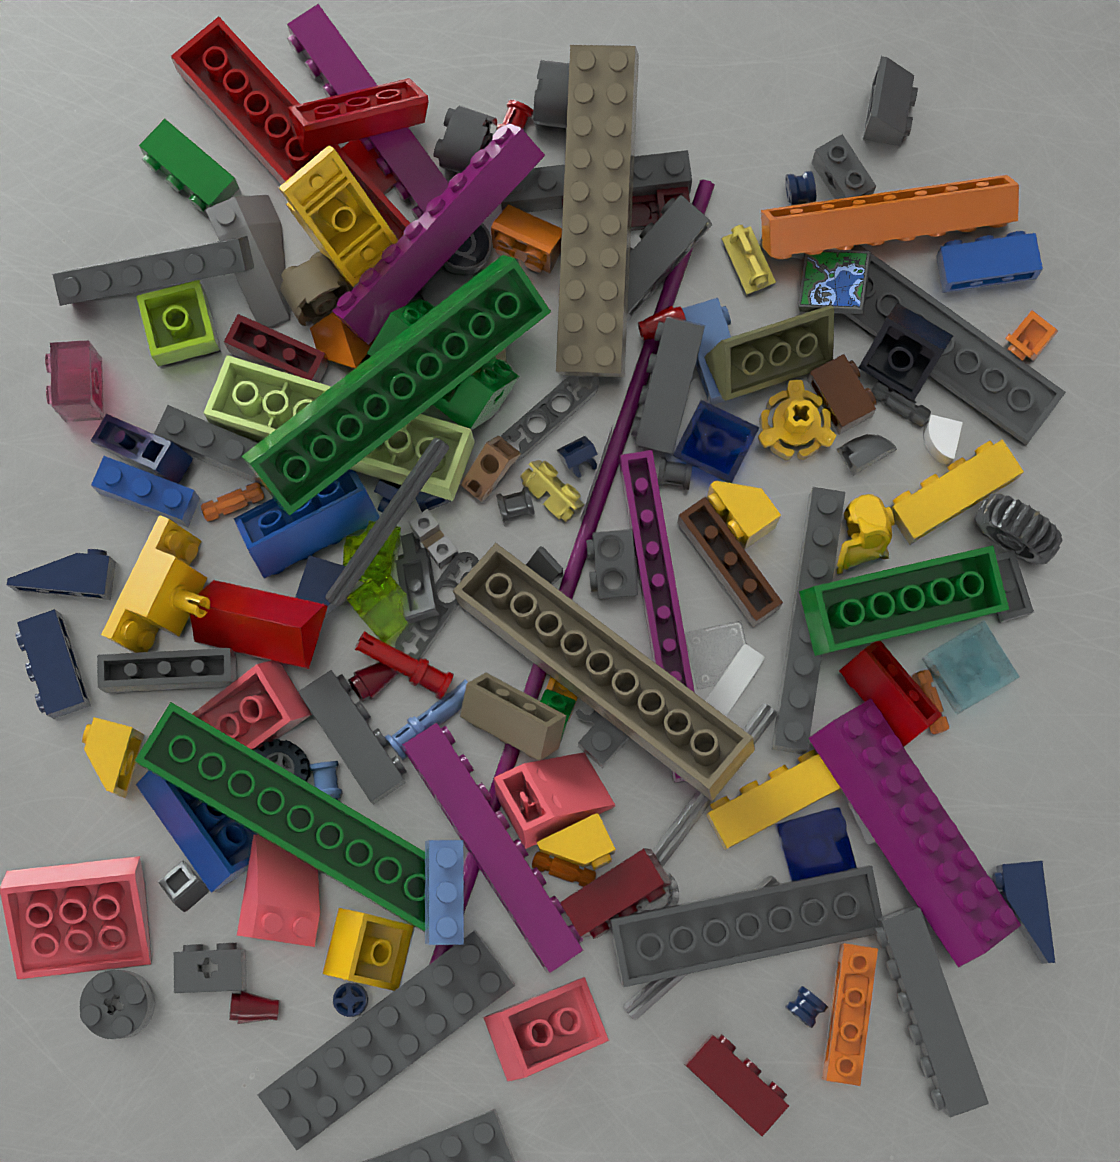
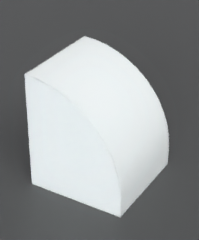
M930 415L924 430L926 448L935 460L949 466L955 458L963 422Z

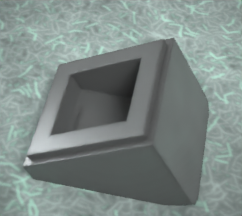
M541 546L526 564V566L552 585L563 576V567Z
M184 860L158 881L171 901L183 912L188 911L209 892L206 885Z

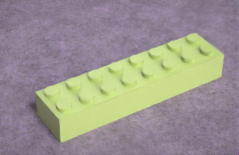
M227 355L203 414L209 423L260 442L331 388V386ZM420 414L355 464L350 470L402 485L434 438H440L449 445V450L421 491L453 501L475 441L470 428Z

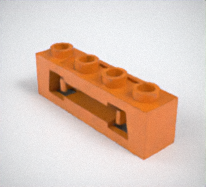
M846 943L839 946L822 1079L825 1081L861 1086L878 948Z

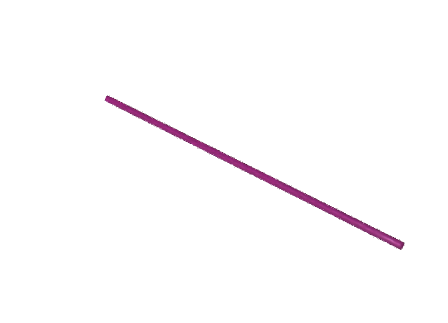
M701 179L692 205L705 215L715 184ZM693 248L666 277L654 314L674 305ZM654 339L645 340L559 587V591L571 600L573 599L588 555L586 540L592 539V532H596L619 465L620 455L623 454L639 407L643 385L647 384L650 375L647 372L651 353L657 354L660 342ZM534 663L523 692L538 700L547 673ZM505 743L494 777L515 767L520 753L519 749ZM493 778L489 789L492 799L488 803L496 813L500 810L501 804L496 797ZM469 852L463 865L464 913L479 872V867ZM436 945L429 964L451 949L453 945Z

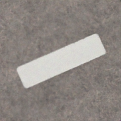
M611 426L610 432H609V434H608V437H607V440H606V443H605V446H604V449H603V452H602V455H601V458H600V461H599V464H598L596 473H595V475H594V478H593V481H592V484H591V487H590V490H589V493H588V496H587V499H586V502H585V505H584V508H583V511H582V514H581V517H580V522L582 521V518H583V515H584V512H585V509H586V506H587V503H588L590 494H591V492H592V489H593V486H594V483H595V480H596V477H597V474H598V471H599V468H600V465H601V462H602L604 453H605V451H606V448H607V445H608V442H609V439H610V436H611V433H612V426Z
M744 644L705 701L727 716L764 662L765 657L747 644Z

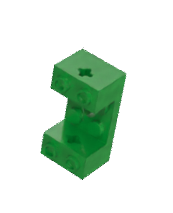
M419 298L391 312L367 354L370 356L375 354L435 306ZM494 357L433 405L458 425L473 430L495 416L520 376L512 371V367L507 362Z

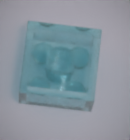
M985 620L929 652L922 658L956 715L1020 677Z

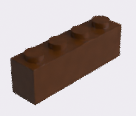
M706 496L679 514L678 525L752 627H755L780 609L783 604L782 600Z

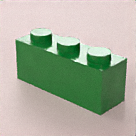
M165 118L139 145L144 155L142 158L143 162L154 172L161 170L167 176L165 178L167 183L177 192L183 189L190 195L189 201L201 212L230 199L239 190L234 176Z

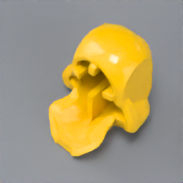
M872 494L861 495L853 499L844 512V519L848 527L847 534L852 540L842 543L837 564V574H843L844 570L878 558L883 560L889 559L887 547L892 539V526L895 525L891 508L885 507L882 500Z

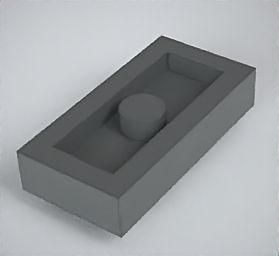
M1012 550L996 555L1009 610L997 613L1000 623L1034 613L1015 551Z

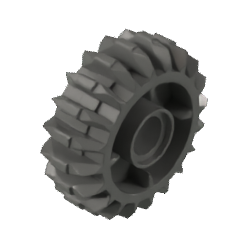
M991 494L981 504L975 517L978 528L989 537V540L994 541L1006 551L1014 550L1017 558H1022L1034 564H1047L1056 555L1063 541L1062 534L1057 530L1056 525L1049 521V518L1041 515L1040 511L1034 510L1030 505L1022 503L1019 499L1015 500L1011 496Z

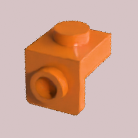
M1031 310L1012 335L1008 334L1005 338L1011 344L1008 350L1022 361L1027 356L1034 362L1057 334L1058 330Z

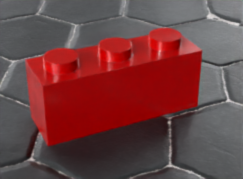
M881 640L871 643L839 670L847 684L858 693L864 702L869 699L873 700L903 747L943 716Z

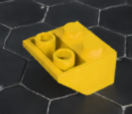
M714 481L709 486L706 498L744 550L776 528L781 514L762 488Z

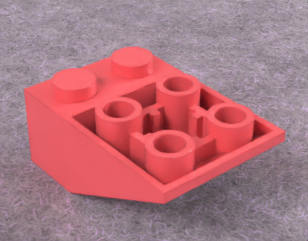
M585 752L524 763L494 777L496 797L525 849L596 813L601 814L615 807V803Z

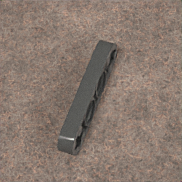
M568 376L501 435L505 441L510 439L512 442H515L521 437V432L518 430L522 428L525 435L532 440L528 443L527 439L524 438L519 442V452L521 454L516 461L524 458L597 393L599 377ZM579 377L583 379L592 378L590 389L584 386L577 391V397L580 398L578 401L575 400L572 392L566 389L570 386L571 390L574 391L579 386ZM565 396L570 401V407L564 412L554 410L552 401L555 397ZM531 418H543L546 422V428L540 433L530 431L528 422Z
M470 552L457 554L436 582L435 588L440 614L437 615V626L431 630H426L420 626V621L408 622L395 643L396 649L403 653L405 652L402 644L405 641L407 643L413 641L416 634L410 631L415 627L420 634L427 636L428 639L424 642L420 637L415 645L418 652L416 654L410 652L408 655L417 660L425 655L459 606L456 598L450 603L442 602L438 598V592L444 586L455 588L458 585L455 580L448 578L449 575L452 574L456 579L460 573V567L458 566L460 561L462 563H466L468 560L472 561L471 567L473 568L479 562L474 554ZM465 572V573L463 574V576L461 577L460 581H462V579H463L469 572Z

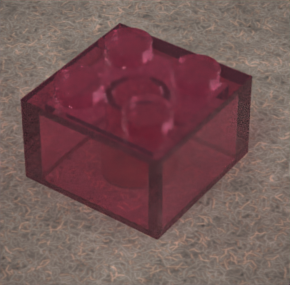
M89 340L50 343V353L45 355L47 373H51V385L46 386L48 405H51L65 422L103 420V366L100 354Z

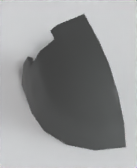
M865 434L854 438L837 448L853 476L897 450L892 441L875 434Z

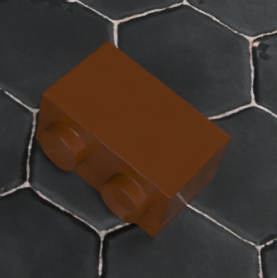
M845 354L810 371L807 379L814 393L822 398L823 409L830 411L831 422L838 435L871 418L876 411L875 405H877L872 391L869 388L864 389L859 380L861 374L853 360L848 361Z

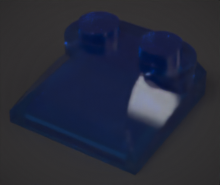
M700 400L673 453V457L728 483H733L760 427Z
M840 807L816 812L775 825L791 881L857 868L846 830V820L841 813Z

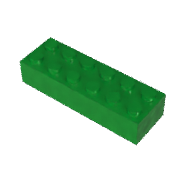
M993 545L821 584L799 591L815 656L1009 610Z

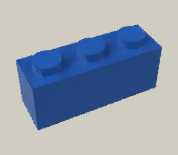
M1025 231L1011 232L1006 237L996 239L992 235L982 236L975 239V242L963 243L962 240L949 241L940 247L936 255L942 293L1034 280L1038 278L1043 270L1036 233L1026 234Z
M103 456L91 484L101 495L153 515H161L187 528L200 501L198 494L191 488L107 456Z

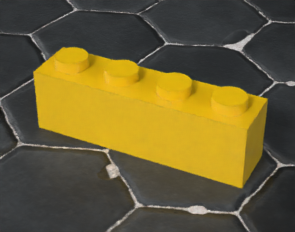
M1003 439L994 445L991 440L984 443L974 451L976 456L968 461L964 457L956 460L947 467L949 472L939 478L937 474H934L920 483L922 489L913 494L908 490L893 500L895 505L892 506L891 510L895 524L909 545L988 498L991 494L1011 484L1024 473Z
M815 749L798 757L797 759L800 764L788 770L785 764L768 773L770 780L761 785L755 780L739 789L741 795L731 801L728 796H725L710 804L712 811L708 812L706 816L724 850L841 789Z

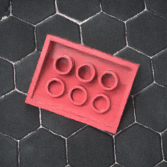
M140 856L6 872L0 886V895L17 979L151 964L146 890Z

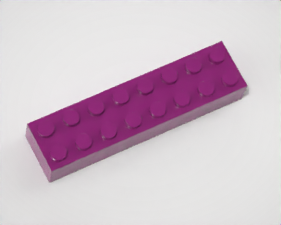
M872 699L833 720L808 738L918 907L921 908L925 918L958 968L985 954L1021 926L1014 912L1008 906L994 882L978 861L975 853L971 850Z

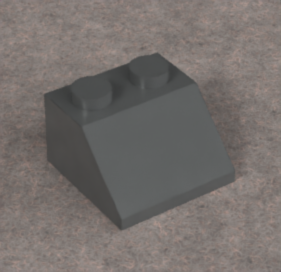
M881 56L873 79L863 140L900 146L904 135L909 136L911 132L913 117L908 116L909 106H915L918 88L913 87L914 75L888 57Z

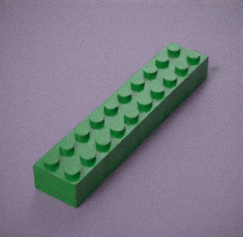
M502 255L241 457L279 507L290 516L550 314L551 310L516 258Z
M170 702L136 757L135 763L425 933V852Z

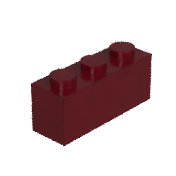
M237 314L224 340L226 348L233 355L258 365L320 383L329 365L326 353L240 314Z
M643 848L560 903L579 936H592L593 939H596L611 929L608 925L610 924L609 919L637 913L638 909L636 906L646 900L650 904L666 894L664 888L671 885L672 882L652 849Z
M711 1034L684 1065L763 1137L789 1107L784 1101L787 1094L773 1081L769 1085L763 1082L758 1077L762 1071L751 1060L746 1058L742 1062L735 1056L733 1052L736 1050V1047L724 1035L721 1034L717 1039Z

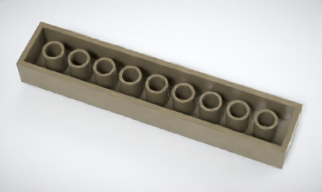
M570 45L556 372L560 375L625 377L639 54L636 46Z
M495 543L454 588L453 593L459 606L711 801L754 752V740L750 734L499 544Z

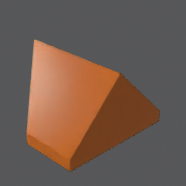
M333 312L310 327L316 349L326 353L329 361L352 368L358 367L376 339L375 337L368 345L358 338Z

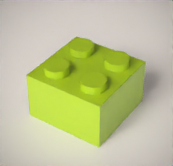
M200 280L137 295L150 353L158 367L220 351L206 292Z

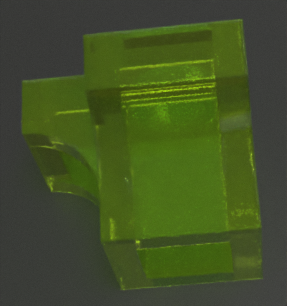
M369 520L367 529L362 534L346 537L343 550L344 566L353 557L376 523L375 521ZM396 526L359 581L390 588L395 560L400 549L401 527Z
M389 573L377 583L370 577L346 598L361 619L383 642H386L409 623L405 620L400 610L401 602L407 594Z

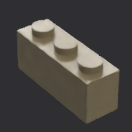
M487 672L466 684L460 713L461 718L472 723L476 728L483 729L494 735L503 743L510 744L523 751L527 756L539 761L559 749L566 715Z

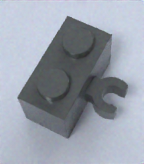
M578 709L576 715L581 721L594 724L578 742V747L603 769L630 737L595 710L592 714L586 715Z

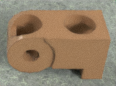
M498 435L486 442L463 479L461 486L480 502H483L493 492L498 482L503 478L510 466L516 462L521 453Z

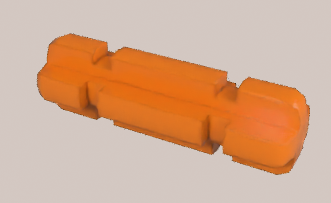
M254 482L247 485L246 490L242 491L239 488L217 497L218 501L216 502L210 500L203 503L201 510L205 519L210 522L220 518L219 514L221 513L225 516L247 507L248 502L252 501L254 504L262 501L264 493L260 484Z
M922 670L913 674L912 679L941 713L944 712L936 686L932 687L931 684L934 682L931 672L929 670ZM941 716L929 726L930 732L932 734H939L947 731L950 727L947 717Z
M540 851L534 855L532 868L537 867L541 872L549 871V875L572 883L574 881L579 882L578 885L583 887L596 879V872L585 867L584 870L580 869L579 865L554 857V859L549 858L550 855Z

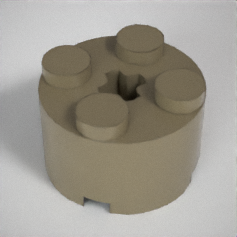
M320 251L313 254L308 261L299 266H290L281 274L283 282L280 291L302 326H306V322L312 321L314 325L331 314L337 307L340 297L346 292L353 290V287L346 282L333 262Z

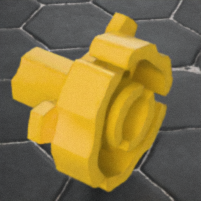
M789 380L787 390H783L770 397L766 405L767 409L763 410L759 417L760 434L758 439L764 448L770 447L773 454L784 460H790L795 450L783 447L779 440L794 447L807 444L813 440V445L809 448L801 449L797 453L798 459L805 460L815 454L820 446L830 448L836 438V434L830 429V411L822 409L819 414L818 409L822 405V398L808 390H804L805 387L802 380ZM780 403L774 411L772 418L773 427L770 428L768 424L769 412L776 404ZM794 416H798V417L801 418V419L798 420V421H795V420L793 419V417H794Z

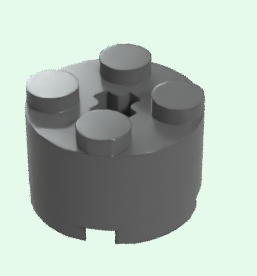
M541 60L537 74L539 81L534 96V124L567 128L569 63Z
M458 106L456 109L449 108L444 119V126L447 127L444 138L438 139L433 153L434 157L439 158V166L462 173L471 164L470 160L473 155L479 150L485 149L493 140L494 134L490 133L491 125L497 126V118L463 106Z
M125 970L101 972L93 977L83 989L79 1006L80 1018L86 1027L99 1037L105 1039L131 1037L149 1024L155 1008L154 996L146 980L134 972ZM119 998V1002L124 1004L123 1009L114 1012L115 1007L111 1005L112 1000Z

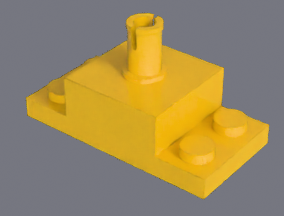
M330 145L279 187V190L288 201L286 206L318 250L333 262L346 282L352 287L359 282L361 275L367 269L373 268L382 259L381 256L384 250L398 241L341 157Z
M159 515L101 635L132 653L148 652L155 642V636L159 629L179 637L190 613L199 618L204 617L207 612L199 609L198 605L209 609L210 600L197 594L203 589L207 577L190 567L192 560L198 553L201 540L172 520Z

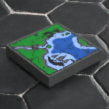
M825 249L820 254H805L798 304L799 311L811 312L831 305L834 307V313L864 314L871 262L870 251Z

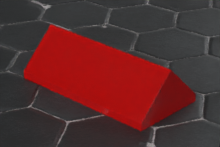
M410 78L290 106L288 110L302 152L305 153L325 148L329 145L333 146L425 123L429 100L428 95Z
M217 580L210 582L197 594L210 600V608L207 609L198 605L199 609L207 612L202 618L190 613L194 642L215 648H231L237 653L309 669L328 608L327 605Z

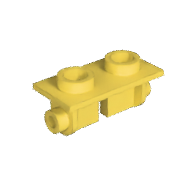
M743 225L735 226L731 229L732 234L721 238L746 295L776 283L751 226L744 228Z
M541 460L532 461L528 465L533 471L528 468L521 474L522 484L528 487L529 491L537 499H541L546 492L551 495L543 505L558 520L563 519L567 522L575 514L571 510L572 508L575 510L584 507L585 504L579 499L581 497L580 493L572 485L564 484L557 477L558 472L550 463L542 462Z

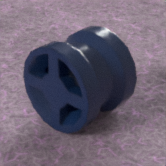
M805 171L800 176L786 174L785 186L790 206L797 205L800 201L805 200L808 203L816 202V184L812 171Z
M357 983L342 984L333 995L334 1008L339 1014L346 1017L358 1016L368 1006L369 997L367 991Z
M801 986L798 990V997L795 1001L789 1002L785 1008L808 1027L813 1028L816 1024L815 1018L819 1013L825 1012L828 1006L807 988Z

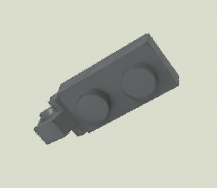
M413 532L401 536L403 554L398 555V560H395L404 617L407 622L413 623L439 615L440 610L430 555L425 547L421 548L420 540L414 536Z

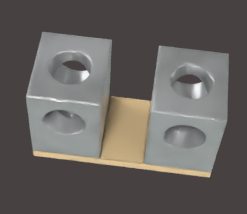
M428 509L409 521L411 529L440 569L450 563L458 554L457 549L447 535L444 536L439 524Z

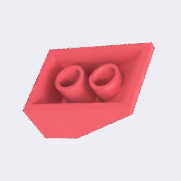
M275 661L256 664L192 713V715L253 751L257 747L260 749L263 746L262 743L266 741L272 742L273 739H278L312 715L282 664Z
M253 835L237 936L315 947L320 916L318 870L263 837Z
M585 977L483 1017L507 1082L526 1078L609 1041Z

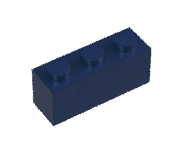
M54 609L17 622L20 632L16 633V639L21 651H26L29 663H26L25 667L30 681H36L39 693L35 694V699L40 712H45L47 716L55 719L91 706L62 614Z

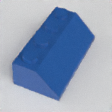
M349 469L290 516L272 498L233 519L251 557L265 579L271 575L281 573L286 567L299 560L308 559L309 555L312 556L315 552L328 545L339 543L344 537L355 531L369 527L380 516L356 471Z
M150 771L138 781L136 786L211 893L232 882L248 870L253 835H257L256 833Z

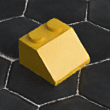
M93 717L92 724H87L83 733L82 743L85 744L84 751L106 791L126 798L136 766L135 759L140 752L144 734L133 727Z
M598 813L536 842L539 851L571 862L583 868L591 865L593 870L612 862L611 855L615 854L616 850Z
M339 908L323 974L395 991L400 986L414 926Z

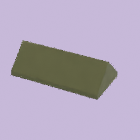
M831 305L721 340L704 358L722 399L727 401L808 374L810 371L833 360L834 307Z

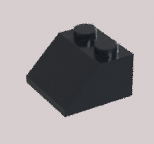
M897 303L886 318L858 368L914 401L953 335Z

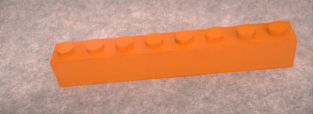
M1008 175L765 209L761 210L762 247L770 257L788 259L792 257V254L805 253L816 255L822 253L825 249L832 248L850 250L854 248V245L859 244L878 246L884 244L887 240L893 239L911 241L916 236L929 235L939 237L945 235L948 231L972 232L977 227L982 226L1000 228L1006 226L1007 223L1018 221L1019 184Z

